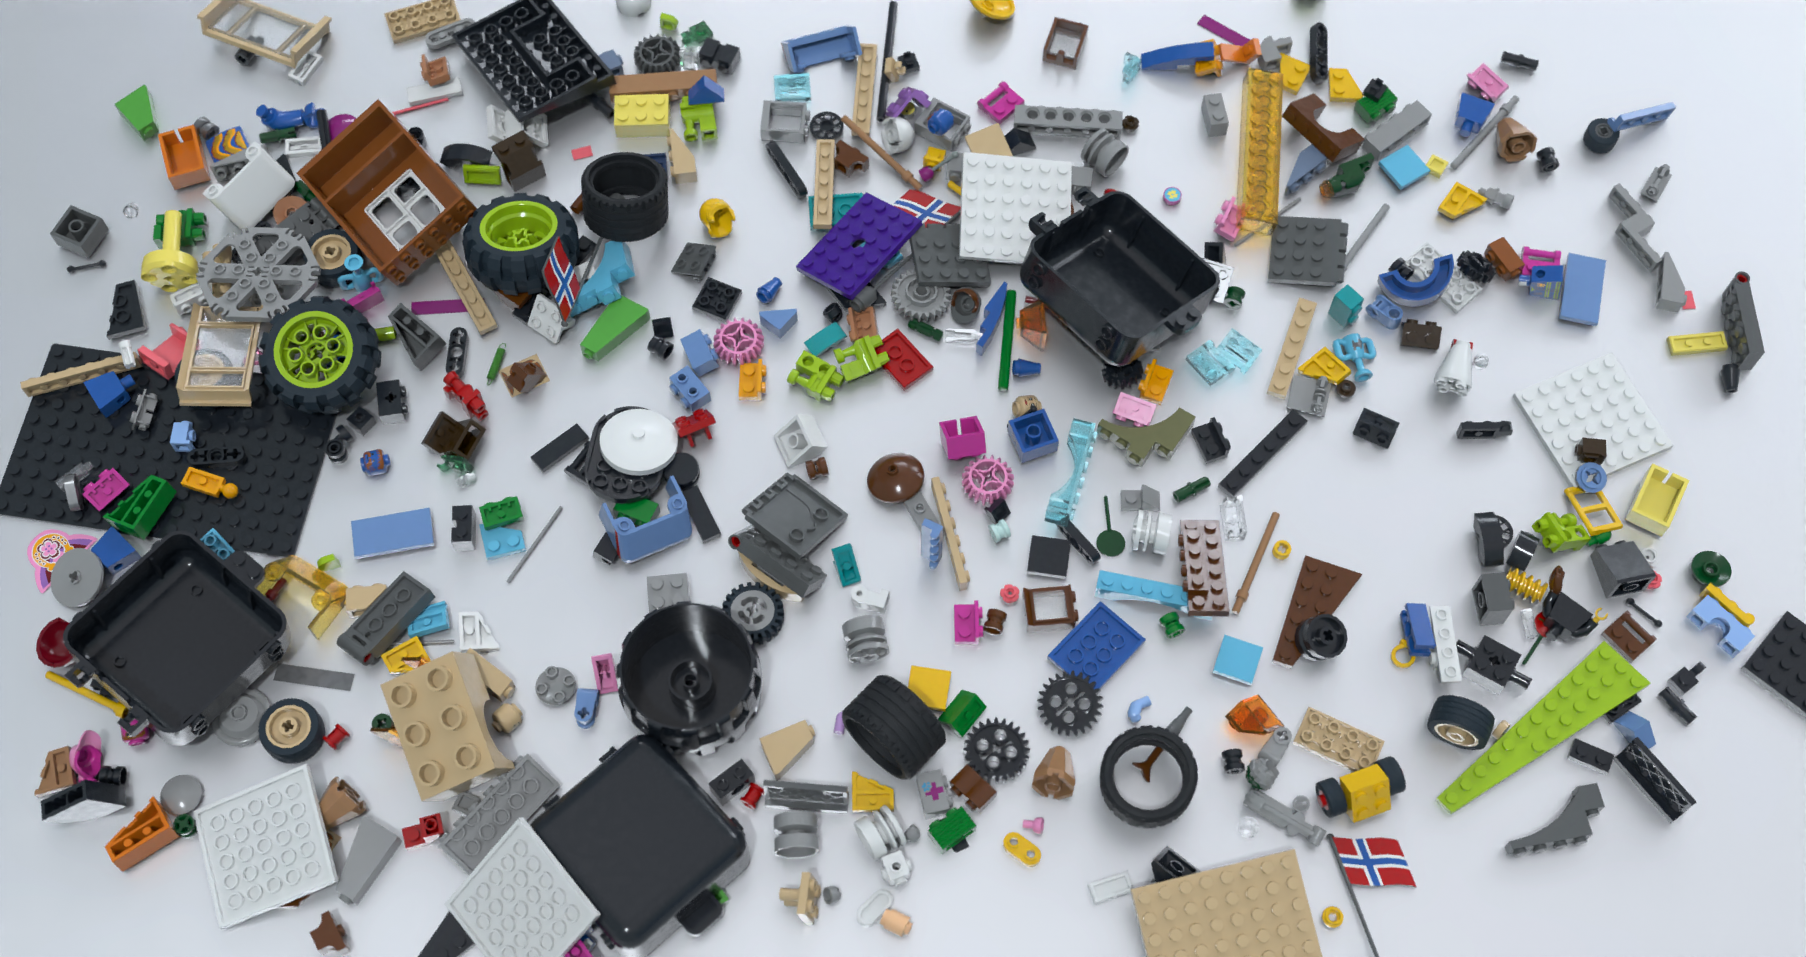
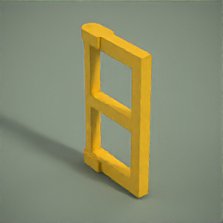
M1569 487L1564 490L1565 495L1569 498L1590 536L1623 528L1622 522L1602 490L1595 493L1601 504L1581 508L1574 495L1585 493V490L1579 487ZM1606 510L1613 523L1593 527L1586 514Z

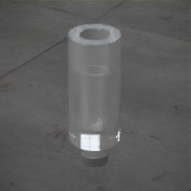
M946 328L945 342L975 343V340H979L983 333H976V330Z
M90 461L84 465L80 463L54 482L65 492V475L76 474L79 481H81L90 474L88 471L94 466Z

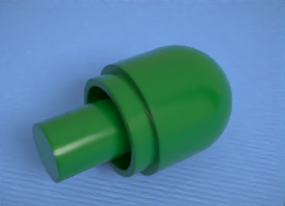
M1611 531L1590 536L1591 540L1586 546L1591 547L1594 544L1597 546L1604 544L1611 539Z

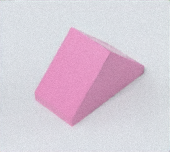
M612 653L591 656L599 694L618 691L616 668Z

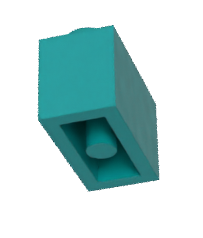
M1347 284L1334 295L1328 314L1343 328L1348 324L1352 325L1359 318L1358 313L1363 308L1364 298Z

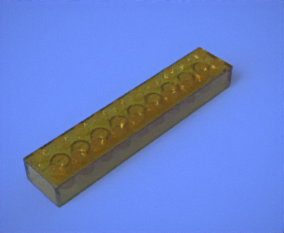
M1248 68L1242 86L1236 228L1242 231L1272 235L1278 224L1283 74Z

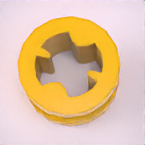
M1284 540L1277 541L1272 549L1274 557L1280 560L1286 559L1291 553V545ZM1280 546H1282V549H1286L1284 553L1278 551Z

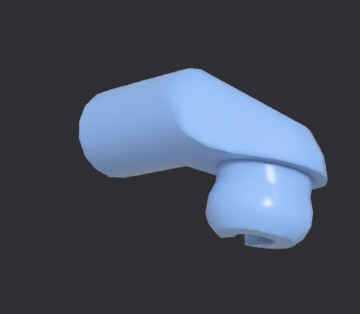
M1148 696L1133 701L1130 704L1128 717H1130L1131 722L1140 721L1141 709L1151 705Z

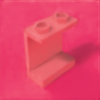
M173 323L169 325L172 336L153 351L144 345L138 349L142 363L168 380L175 375L176 367L183 356L187 337L186 330ZM199 339L197 341L196 350L201 349V342Z

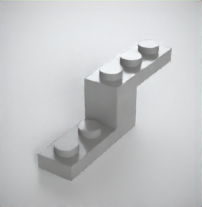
M1619 183L1613 187L1609 197L1628 219L1620 223L1615 233L1650 272H1653L1658 268L1662 259L1649 246L1646 239L1642 237L1651 231L1655 222L1641 208V205L1632 198L1628 190Z

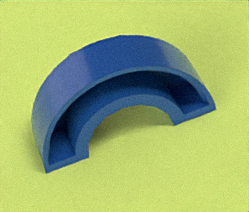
M1450 254L1434 259L1432 274L1421 282L1407 281L1400 276L1398 270L1380 274L1377 280L1378 285L1389 299L1400 305L1418 307L1430 304L1446 291L1454 269L1453 255Z

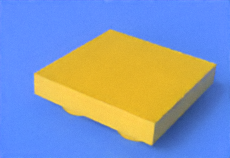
M911 665L908 688L931 710L945 712L951 671Z

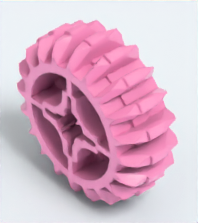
M743 317L740 321L734 318L733 322L727 319V325L721 323V329H717L716 335L713 337V345L721 361L726 360L727 364L733 362L734 366L737 363L744 365V362L751 363V359L756 360L757 355H761V349L764 348V336L756 323L752 324L750 319L745 322ZM725 345H727L729 348H733L734 351L728 349Z
M984 454L982 460L978 457L975 458V462L970 460L969 466L964 468L965 473L962 474L964 492L969 493V499L975 497V503L979 502V500L982 501L983 506L986 502H989L991 506L993 500L998 498L1007 499V494H1011V488L1014 486V475L1011 474V467L1007 468V462L1001 463L1000 457L994 460L993 455L990 459H987ZM996 472L1000 474L1003 482L999 481L1000 479L995 476ZM972 478L976 479V482L980 484V488L975 486Z

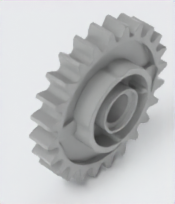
M915 268L913 273L907 270L906 275L901 273L900 278H896L891 289V302H894V308H899L898 313L904 312V318L911 316V321L917 318L918 322H920L924 318L928 322L929 317L935 320L936 315L941 317L942 312H946V308L949 307L951 298L950 288H947V286H918Z

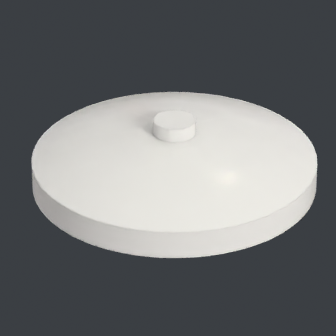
M631 409L616 414L606 422L600 433V451L605 461L617 471L629 475H648L662 470L673 460L678 448V436L673 424L663 415L647 409Z

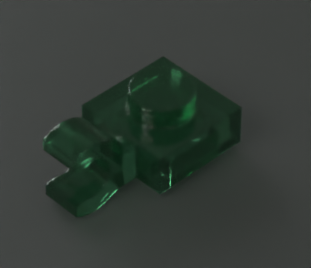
M702 21L690 27L689 31L681 33L683 38L681 41L684 46L694 41L700 44L707 37L712 38L713 32L705 21Z
M442 455L441 458L445 463L442 465L437 464V467L443 472L452 469L458 474H471L474 469L465 457Z

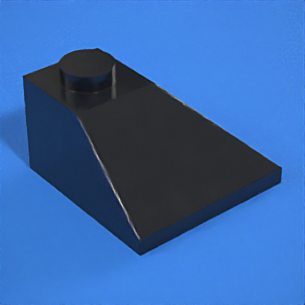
M1168 846L1151 863L1155 883L1201 872Z

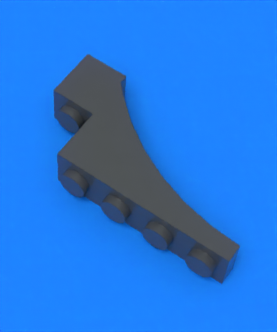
M1598 784L1577 786L1571 792L1573 796L1571 801L1555 821L1534 834L1509 841L1505 846L1506 854L1521 856L1530 850L1542 852L1547 850V847L1554 846L1555 849L1566 847L1568 843L1574 842L1575 845L1586 843L1587 839L1593 835L1587 817L1599 815V812L1605 807Z

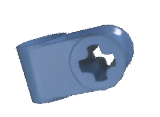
M1377 295L1376 300L1366 307L1368 315L1379 321L1386 328L1393 330L1399 327L1403 311L1384 295Z
M578 688L574 715L578 726L582 729H589L594 725L596 710L599 704L598 689Z

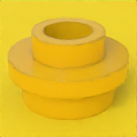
M1327 907L1322 913V921L1327 927L1337 928L1343 922V913L1337 907ZM1329 915H1334L1336 920L1331 921Z

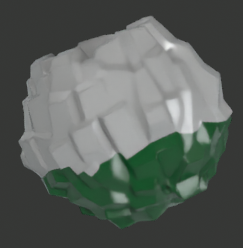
M1268 758L1253 759L1247 766L1245 778L1249 784H1252V788L1267 791V789H1271L1274 780L1279 775V771L1274 762H1271Z

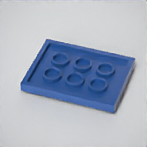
M1100 601L1050 652L1047 659L1062 672L1066 671L1068 676H1070L1072 670H1074L1075 676L1082 672V679L1090 676L1089 684L1094 681L1096 682V686L1093 689H1101L1145 643L1146 639Z

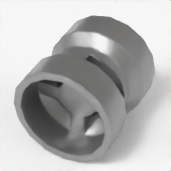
M204 116L198 118L194 123L198 134L202 135L206 140L220 132V128Z

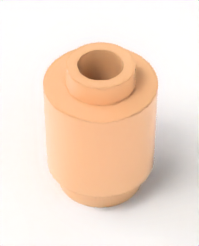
M886 909L880 920V924L884 926V929L900 937L904 934L908 935L913 925L910 922L911 917L894 909Z

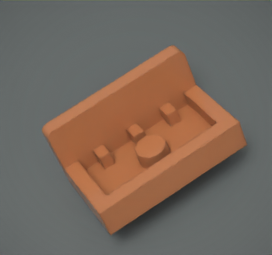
M421 55V74L424 81H428L430 87L444 84L451 80L449 65L445 56L428 62L426 55Z
M873 306L859 313L854 311L852 307L848 308L849 314L846 317L849 326H851V331H849L851 342H855L867 335L869 337L878 335L876 314Z

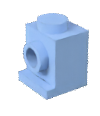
M174 422L170 444L176 452H190L195 449L193 442L196 440V431L192 428V422Z

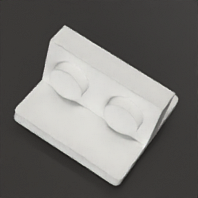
M538 294L529 317L528 326L553 343H558L562 331L574 326L575 319L569 317L568 326L563 327L556 303L544 295Z

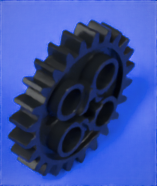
M1072 670L1070 676L1067 675L1066 671H1063V677L1056 673L1055 681L1049 677L1048 679L1051 684H1043L1046 691H1039L1043 698L1037 699L1038 703L1043 704V706L1037 709L1038 711H1044L1040 718H1047L1044 723L1045 726L1052 724L1050 729L1052 732L1058 728V735L1065 731L1067 737H1069L1070 732H1073L1075 737H1077L1079 730L1085 734L1084 728L1086 727L1092 730L1090 723L1098 724L1095 716H1102L1098 709L1104 708L1102 704L1098 703L1103 700L1102 696H1097L1101 692L1100 688L1093 689L1096 686V682L1094 681L1089 684L1090 676L1082 679L1083 673L1080 672L1078 676H1075L1074 670ZM1069 685L1077 686V691L1074 694L1066 692ZM1081 692H1085L1083 696L1076 699ZM1060 698V706L1052 707V699ZM1083 700L1090 702V707L1086 710L1079 708ZM1066 701H1074L1073 703L1075 706L1072 708L1070 706L1066 707ZM1065 708L1059 716L1056 715L1058 711ZM1068 713L1074 714L1075 717L1071 723L1064 721V716Z
M995 717L994 723H991L989 718H987L986 725L980 721L979 729L973 726L972 731L974 734L968 733L967 738L969 740L964 741V745L967 747L963 748V753L968 754L964 757V761H971L968 765L971 768L974 767V771L980 773L982 779L987 777L988 783H990L991 779H995V783L998 784L1001 778L1006 783L1008 776L1014 780V773L1021 775L1020 768H1026V763L1023 761H1029V756L1026 754L1030 753V748L1026 747L1029 744V740H1023L1026 734H1019L1020 726L1014 729L1013 721L1006 725L1005 718L1001 723H998L997 717ZM1002 734L1005 736V739L1000 741L995 736ZM979 744H985L988 748L986 750H980L977 748V746ZM993 748H995L996 750L1000 749V753H998L997 751L993 752ZM1007 751H1013L1016 754V756L1013 758H1009L1006 756L1005 753ZM996 761L998 766L992 768L988 765V762Z

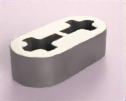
M76 474L65 475L64 486L70 510L72 512L83 510L84 503L78 476Z

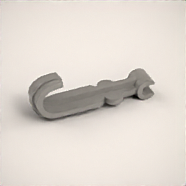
M1252 788L1245 795L1243 805L1280 827L1287 826V832L1290 835H1296L1299 832L1306 836L1308 841L1319 846L1327 832L1317 825L1312 826L1305 822V815L1302 812H1296L1293 815L1291 808L1259 790Z

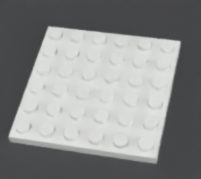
M963 152L959 259L1022 264L1029 245L1036 236L1029 229L1030 218L1040 212H1044L1046 214L1045 220L1047 222L1052 220L1059 227L1060 222L1071 215L1072 162Z
M1612 352L1520 390L1512 396L1569 487H1579L1578 482L1575 481L1577 478L1576 472L1581 465L1585 464L1584 462L1577 461V456L1574 453L1575 446L1579 444L1582 437L1606 440L1607 457L1600 466L1604 469L1607 476L1673 447L1667 434ZM1596 474L1588 475L1586 482L1593 481L1592 479Z
M307 764L193 811L220 929H227L339 882L311 769Z
M523 817L516 820L445 903L485 957H564L601 915Z

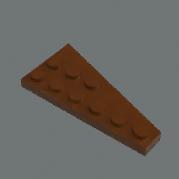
M1305 555L1272 663L1291 669L1301 657L1295 645L1296 628L1302 621L1321 614L1333 615L1362 574Z

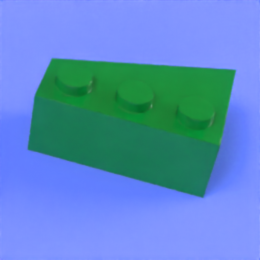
M150 475L132 491L133 494L125 501L121 500L118 503L119 506L112 513H106L103 518L115 529L145 540L177 493L166 480L154 475Z

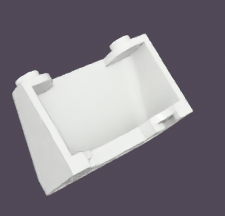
M256 141L246 150L245 156L249 162L224 187L215 183L202 193L238 228H244L246 231H248L247 227H254L295 185L294 178Z

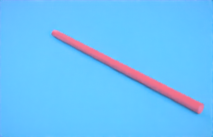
M447 97L392 113L398 115L449 100Z

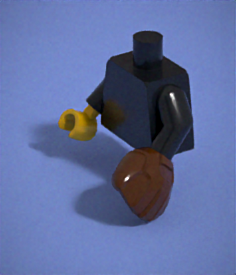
M1559 565L1554 568L1549 577L1550 591L1542 603V615L1545 617L1543 625L1549 629L1546 632V637L1551 641H1556L1558 637L1567 641L1571 637L1576 639L1587 636L1599 625V621L1606 620L1608 617V613L1603 618L1598 617V612L1603 609L1598 608L1595 612V617L1591 618L1593 616L1591 612L1561 592L1565 572Z

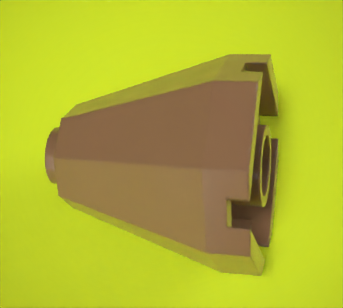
M1511 117L1503 118L1497 124L1498 153L1507 162L1524 160L1529 151L1530 153L1535 151L1537 137L1528 128Z
M1062 746L1050 748L1035 770L1032 788L1043 797H1048V794L1054 795L1053 799L1060 800L1073 795L1076 780L1071 754L1066 748Z
M337 776L329 783L319 801L325 829L327 830L361 815L366 810V803L363 800L361 802L358 801L360 797L358 792L345 780L339 781Z

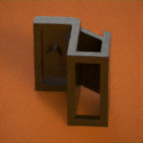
M524 130L491 146L492 151L502 165L505 178L514 192L546 176L544 165L541 160L538 161L534 145Z
M441 411L421 444L439 456L449 455L456 458L454 460L456 463L467 462L486 429L473 419L457 422ZM471 425L477 428L472 430L471 432L468 431Z

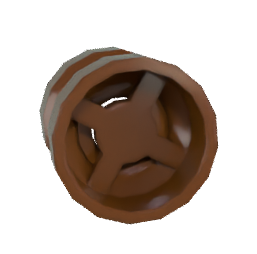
M825 457L818 458L817 461H805L810 480L816 479L820 475L823 477L829 475Z
M989 609L987 612L988 619L984 622L983 630L992 635H1001L1003 632L1002 624L1006 621L1007 614L998 609Z

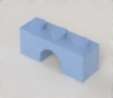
M1709 595L1686 616L1701 631L1711 624L1721 628L1723 639L1717 645L1732 658L1755 637L1748 627L1743 626L1732 613L1727 612L1716 599L1711 598Z

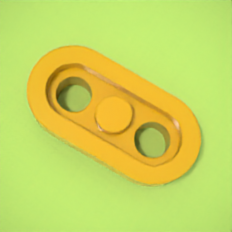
M1016 832L1008 833L1004 837L1003 848L1008 854L1026 867L1038 865L1041 859V852L1038 847ZM1015 839L1018 843L1017 845H1012L1010 841ZM1033 852L1035 856L1033 858H1029L1027 856V853Z

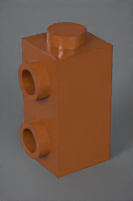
M1504 236L1488 244L1484 255L1496 268L1497 274L1505 282L1511 278L1513 280L1518 278L1522 274L1525 264Z

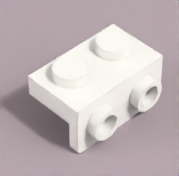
M198 282L169 295L180 316L190 313L193 303L200 306L208 304Z

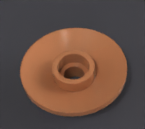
M286 196L280 199L273 210L274 220L277 225L307 202L297 196Z

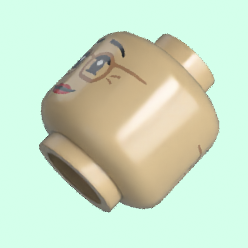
M1034 395L1018 396L1012 404L1013 415L1017 418L1020 417L1032 405L1037 406V411L1041 410V402Z

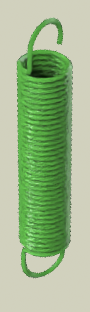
M497 348L488 372L487 379L488 381L490 379L491 383L496 378L505 354V349Z

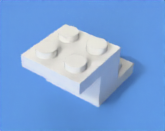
M492 105L486 108L489 139L499 143L524 130L532 143L542 148L549 145L547 115L540 114L519 123L509 109L503 111Z

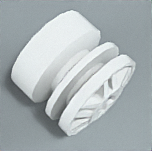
M1139 510L1133 523L1131 536L1132 550H1138L1139 542H1142L1143 552L1147 550L1148 544H1152L1153 553L1166 555L1172 515L1159 513L1157 520L1153 521L1152 511H1148L1147 519H1143L1144 510Z
M886 805L880 807L881 814L877 810L873 811L874 822L867 816L854 822V827L860 840L874 861L888 854L885 844L888 843L893 850H896V841L901 846L907 843L898 818Z

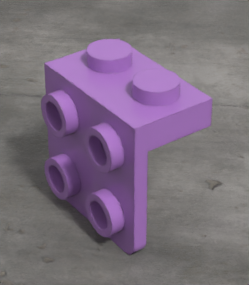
M911 87L903 88L899 92V98L896 102H892L886 110L888 112L886 116L889 118L898 117L911 100L918 106L928 108L931 104L928 100L929 96L922 90L919 91Z

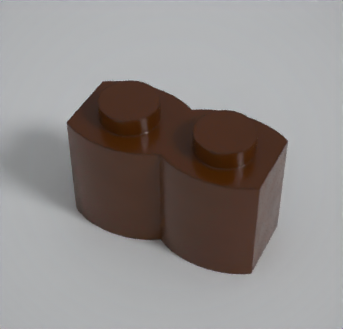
M967 764L950 781V791L957 798L961 796L965 799V805L972 812L976 810L978 813H981L997 796V791Z

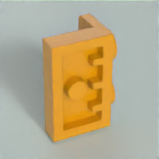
M1214 39L1203 41L1213 42L1214 60L1196 61L1195 73L1197 77L1215 72L1217 77H1221L1223 63L1220 59L1218 45Z
M1153 358L1152 363L1146 366L1144 374L1147 376L1145 380L1141 379L1138 387V390L1141 391L1139 398L1161 405L1174 370L1157 365V359Z
M758 359V363L740 364L739 400H762V393H766V382H763V376H766L767 368L766 365H763L762 359Z

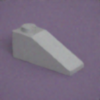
M1664 252L1658 267L1655 308L1678 312L1682 306H1685L1687 301L1685 286L1669 252Z

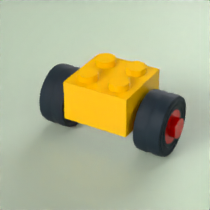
M1389 756L1377 760L1372 766L1339 777L1340 784L1332 777L1316 783L1315 786L1318 803L1329 818L1346 812L1352 822L1355 823L1391 810L1390 796L1405 791L1406 782L1400 765L1394 757Z

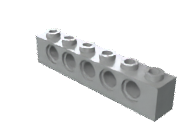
M1015 105L1014 128L1037 135L1091 138L1098 130L1105 128L1109 131V134L1114 135L1115 139L1120 140L1123 111Z

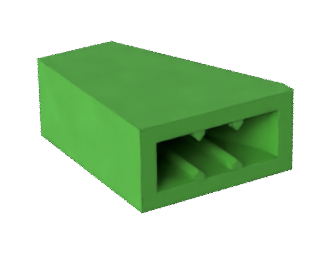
M145 84L114 104L120 115L144 141L159 131L153 99Z

